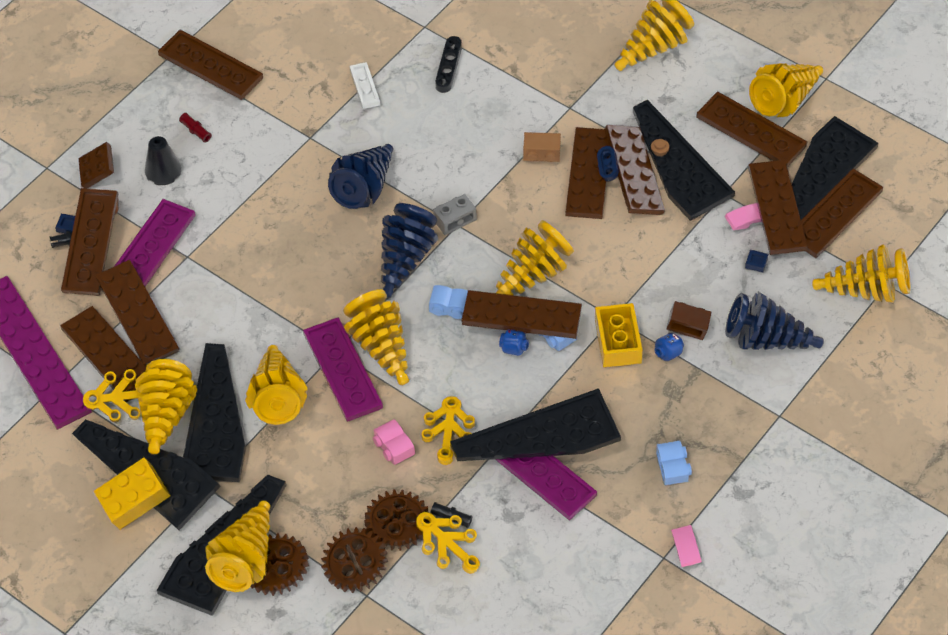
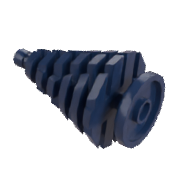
M385 144L382 148L378 146L344 155L342 159L341 157L337 158L331 167L332 172L329 173L328 188L334 200L341 206L349 209L369 207L370 199H372L374 204L384 186L393 146Z
M398 203L393 210L395 215H386L382 219L384 226L382 237L384 240H382L381 244L384 251L381 258L385 263L381 265V271L386 276H381V282L385 285L383 290L386 292L387 298L392 297L393 289L399 288L403 282L401 280L406 279L410 274L408 272L416 268L417 265L414 263L421 262L425 256L424 254L428 253L432 248L431 245H434L438 240L437 234L431 229L437 223L436 216L415 205Z
M759 291L758 294L755 293L750 303L749 297L746 294H738L728 314L725 335L728 338H735L740 333L738 344L742 349L752 348L753 350H759L762 347L764 350L773 349L774 347L784 349L786 346L789 349H795L798 347V344H800V349H807L809 345L819 349L824 344L822 337L813 336V330L809 327L805 328L804 332V323L797 320L795 322L793 315L786 314L782 306H776L773 300L770 298L767 300V296Z

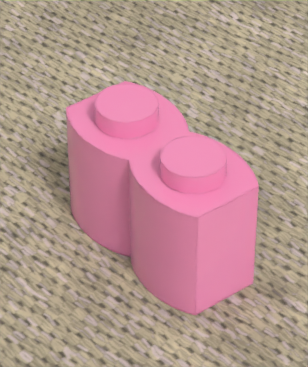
M395 419L374 429L373 441L377 447L382 448L383 455L387 461H391L396 465L415 455L413 443Z

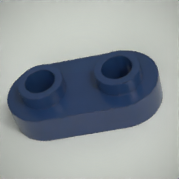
M604 146L597 153L599 173L605 181H613L619 174L617 154L612 147Z

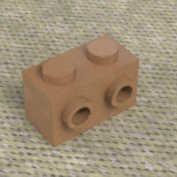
M524 132L523 161L560 162L561 133Z

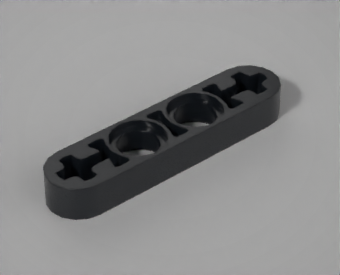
M457 36L447 38L435 80L436 90L441 93L450 91L462 50V40ZM447 56H454V57H455V58L452 59V60L446 59ZM444 69L452 70L449 73L443 72Z

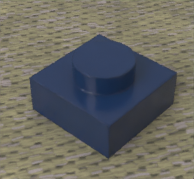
M61 213L55 227L56 232L66 234L67 231H70L71 233L75 216Z
M750 249L745 268L763 273L768 260V254Z

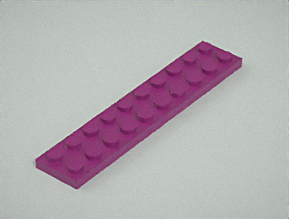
M9 277L1 278L0 339L55 428L58 430L92 413V410L84 405L82 393Z

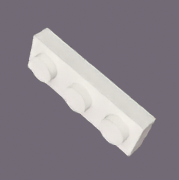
M367 62L349 66L362 108L380 106V100Z

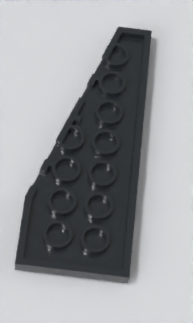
M648 99L633 107V114L641 129L642 136L667 196L690 221L735 196V191ZM663 139L669 143V151L664 156H656L652 152L651 143L654 140Z
M598 388L452 440L450 445L458 462L585 454L621 441V435Z
M270 475L265 476L251 489V492L243 500L240 499L235 503L236 506L232 510L225 512L205 530V534L197 541L194 540L184 553H180L174 559L157 589V594L213 616L227 590L218 587L206 574L205 565L208 560L206 559L205 547L209 545L208 542L226 530L235 521L241 519L245 513L247 514L251 508L257 507L260 501H267L270 504L268 511L270 515L286 487V481Z

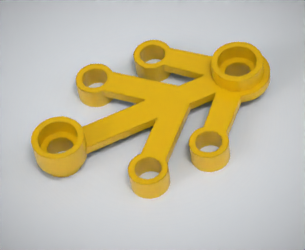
M132 369L126 370L124 378L110 394H103L110 384L116 382L115 373L107 372L103 382L96 390H89L84 394V405L92 410L98 408L109 417L110 421L118 422L121 418L120 411L117 409L112 410L104 403L113 402L129 414L132 420H137L140 417V409L132 407L124 401L138 399L137 391L123 392L128 384L135 380V371ZM128 373H132L134 376L133 378L129 379L126 377V375ZM112 375L114 379L108 381L107 376ZM91 396H94L97 398V400L95 402H90L89 398ZM135 410L138 412V415L132 416L131 412ZM113 413H117L119 416L118 418L113 419L111 415Z
M454 396L446 397L442 401V407L434 413L428 412L424 415V423L427 426H432L437 419L446 414L444 421L432 429H424L422 431V440L424 442H431L435 436L444 431L442 448L437 452L438 462L442 465H448L453 461V451L450 449L452 431L459 438L472 434L465 432L454 421V415L463 422L465 428L471 429L475 426V418L467 415L461 409V401Z
M428 512L419 514L416 519V525L423 532L422 552L425 555L433 553L435 545L431 542L432 533L437 537L438 559L436 563L439 568L445 569L450 563L446 547H448L463 561L462 568L466 573H475L480 565L479 559L476 556L468 555L454 541L472 543L477 537L476 531L467 529L465 532H443L439 527L458 529L462 519L457 515H453L448 519L435 518L433 514ZM426 519L430 521V523L427 524L423 520ZM452 520H456L458 524H453ZM467 534H472L473 538H469ZM425 546H430L432 550H427ZM440 560H445L446 564H442ZM469 560L473 561L475 565H471Z

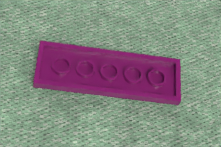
M162 199L115 266L130 259L141 281L146 286L196 216L195 211Z
M339 317L304 329L303 334L346 421L348 422L383 409V403Z
M554 456L495 459L569 521L597 496V491Z

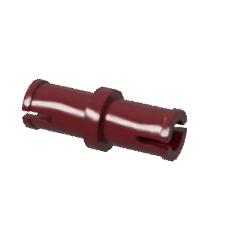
M183 113L180 116L179 121L189 129L191 134L198 136L204 143L211 139L212 134L203 128L199 121H195L188 113Z

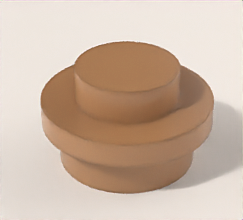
M656 139L651 143V150L656 156H664L669 151V143L663 139Z

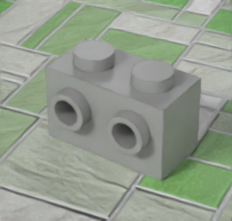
M466 194L455 197L451 201L438 205L433 209V215L437 218L436 224L444 235L477 220L476 207Z

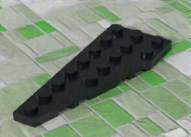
M836 116L828 121L812 137L809 148L792 182L800 219L802 220L853 168L856 170L878 148L879 143Z
M205 343L197 383V395L194 398L183 458L186 457L194 461L215 481L240 482L246 447L225 344Z
M85 419L72 433L117 475L145 457L153 466L170 494L169 498L155 506L154 509L177 530H180L221 487L219 483L191 459L183 458L173 452L160 449L158 454H150L148 452L149 443L128 437L118 431L115 432L107 429L105 426Z

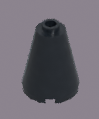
M161 136L150 139L144 170L147 180H151L155 185L171 184L181 174V165L166 139Z

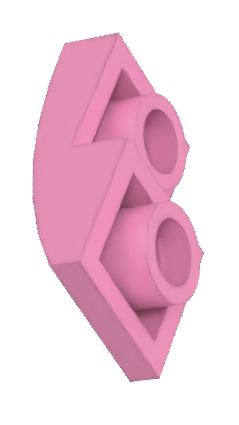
M757 203L743 206L725 215L733 231L747 229L750 224L761 222Z
M688 525L671 530L681 566L685 567L701 563L692 526Z

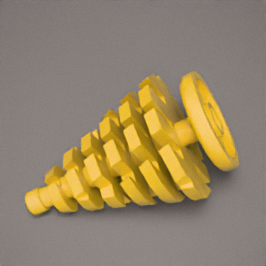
M649 0L646 6L647 9L641 14L642 20L639 19L636 23L637 29H634L630 34L633 40L629 39L625 45L629 51L623 48L620 53L622 58L615 62V68L622 71L627 64L630 66L636 65L637 61L635 58L642 62L647 59L646 55L653 57L657 55L656 51L663 53L668 48L677 47L678 43H686L688 39L683 28L692 29L695 25L688 11L677 0H662V7L658 2Z
M787 63L770 64L760 67L756 72L757 76L749 86L751 102L762 115L769 117L777 115L776 118L787 117L790 114L793 115L818 81L819 76L823 74V68L819 65H787Z
M542 220L538 224V229L546 241L526 227L522 232L524 239L519 238L517 242L520 251L513 249L511 253L516 263L509 260L506 265L513 275L505 270L502 271L500 275L505 283L497 282L496 288L498 291L496 293L514 295L511 291L515 290L517 293L522 294L525 292V289L520 282L524 283L528 288L536 285L529 276L539 283L546 281L544 274L551 278L557 275L555 269L561 272L567 268V265L553 249L556 248L563 255L570 256L574 252L572 246L546 221Z
M884 244L878 246L877 254L874 249L868 251L867 263L863 254L856 258V268L854 262H846V275H844L843 267L840 265L835 268L834 277L832 272L829 271L825 273L824 279L817 278L812 281L814 290L826 288L827 292L834 293V287H837L839 295H846V285H848V290L852 297H858L859 289L863 299L869 300L872 293L875 301L882 302L881 299L884 296L886 302L893 303L895 300L894 278H897L899 289L903 294H910L911 288L908 262L904 249L900 248L895 251V267H892L888 249Z
M383 289L367 292L355 298L344 307V314L352 318L350 322L344 325V328L348 334L353 335L352 338L357 343L362 342L361 348L365 351L368 350L372 358L375 360L379 359L377 363L381 368L389 367L386 372L390 376L396 375L399 385H405L409 382V377L404 372L408 368L407 361H402L406 357V350L401 349L405 343L404 338H401L403 333L402 325L398 328V325L401 323L399 304L396 301H393L392 304L390 301L385 302L387 294Z
M270 345L260 360L259 367L257 368L258 371L251 378L245 401L248 408H253L260 420L274 425L286 424L293 420L299 414L300 409L303 408L308 389L305 382L300 378L278 347Z
M157 359L151 361L147 365L145 372L135 379V388L142 422H144L145 438L149 443L148 452L150 454H158L160 452V447L171 436L173 427L178 425L185 411L191 405V401L197 395L196 384L193 385L194 381L191 380V370L185 364L176 360Z
M260 501L257 507L251 508L247 514L245 513L241 519L235 521L226 530L208 542L209 545L205 547L206 559L208 560L205 565L206 574L218 587L231 592H244L250 588L251 584H254V581L258 583L263 580L264 575L266 576L269 540L267 533L270 528V515L268 513L270 504L267 501Z

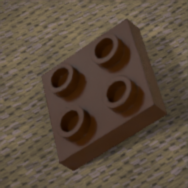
M108 142L78 158L80 181L83 188L88 189L114 173L112 148Z

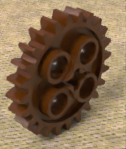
M393 489L391 495L385 491V497L378 495V501L371 500L372 506H367L364 523L368 533L373 531L375 536H379L380 542H383L385 545L383 549L390 545L391 551H393L395 546H398L399 551H401L403 545L410 549L409 543L417 545V539L423 540V532L418 529L416 519L419 514L428 512V506H425L424 500L419 501V495L412 498L411 491L404 495L403 489L400 494H397L396 490ZM426 519L423 520L427 524L430 523V521Z
M355 527L354 532L347 528V534L345 535L340 531V538L333 536L334 543L327 542L330 549L323 550L327 556L321 558L323 563H325L321 566L326 571L324 573L325 577L329 578L328 581L331 585L334 584L336 589L341 587L343 592H346L348 588L352 593L355 592V588L362 592L363 586L370 589L369 583L377 584L376 576L382 578L380 570H386V567L382 564L388 562L387 558L384 557L388 554L383 549L385 547L384 543L380 542L381 539L378 535L375 536L373 531L368 533L365 528L361 532L357 527ZM363 544L362 548L356 550L358 545ZM347 546H350V549L352 553L355 555V559L358 565L360 566L361 570L363 571V574H359V571L355 566L354 561L346 548ZM341 554H345L342 559L338 560ZM371 560L370 565L364 566L367 561ZM353 570L350 576H346L349 571Z
M277 533L276 537L272 538L271 534H269L266 576L264 575L263 580L258 583L254 581V584H251L250 587L252 589L255 588L257 593L262 590L264 595H267L269 591L272 596L275 595L276 591L283 595V589L286 588L290 592L291 585L297 587L296 581L304 580L301 574H307L305 567L309 566L307 561L309 557L305 547L302 546L300 540L296 541L294 536L289 539L288 535L285 534L281 538L279 533Z

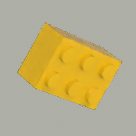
M634 304L595 307V325L603 368L641 364L643 350Z
M145 457L94 490L109 519L119 530L170 497L160 477Z

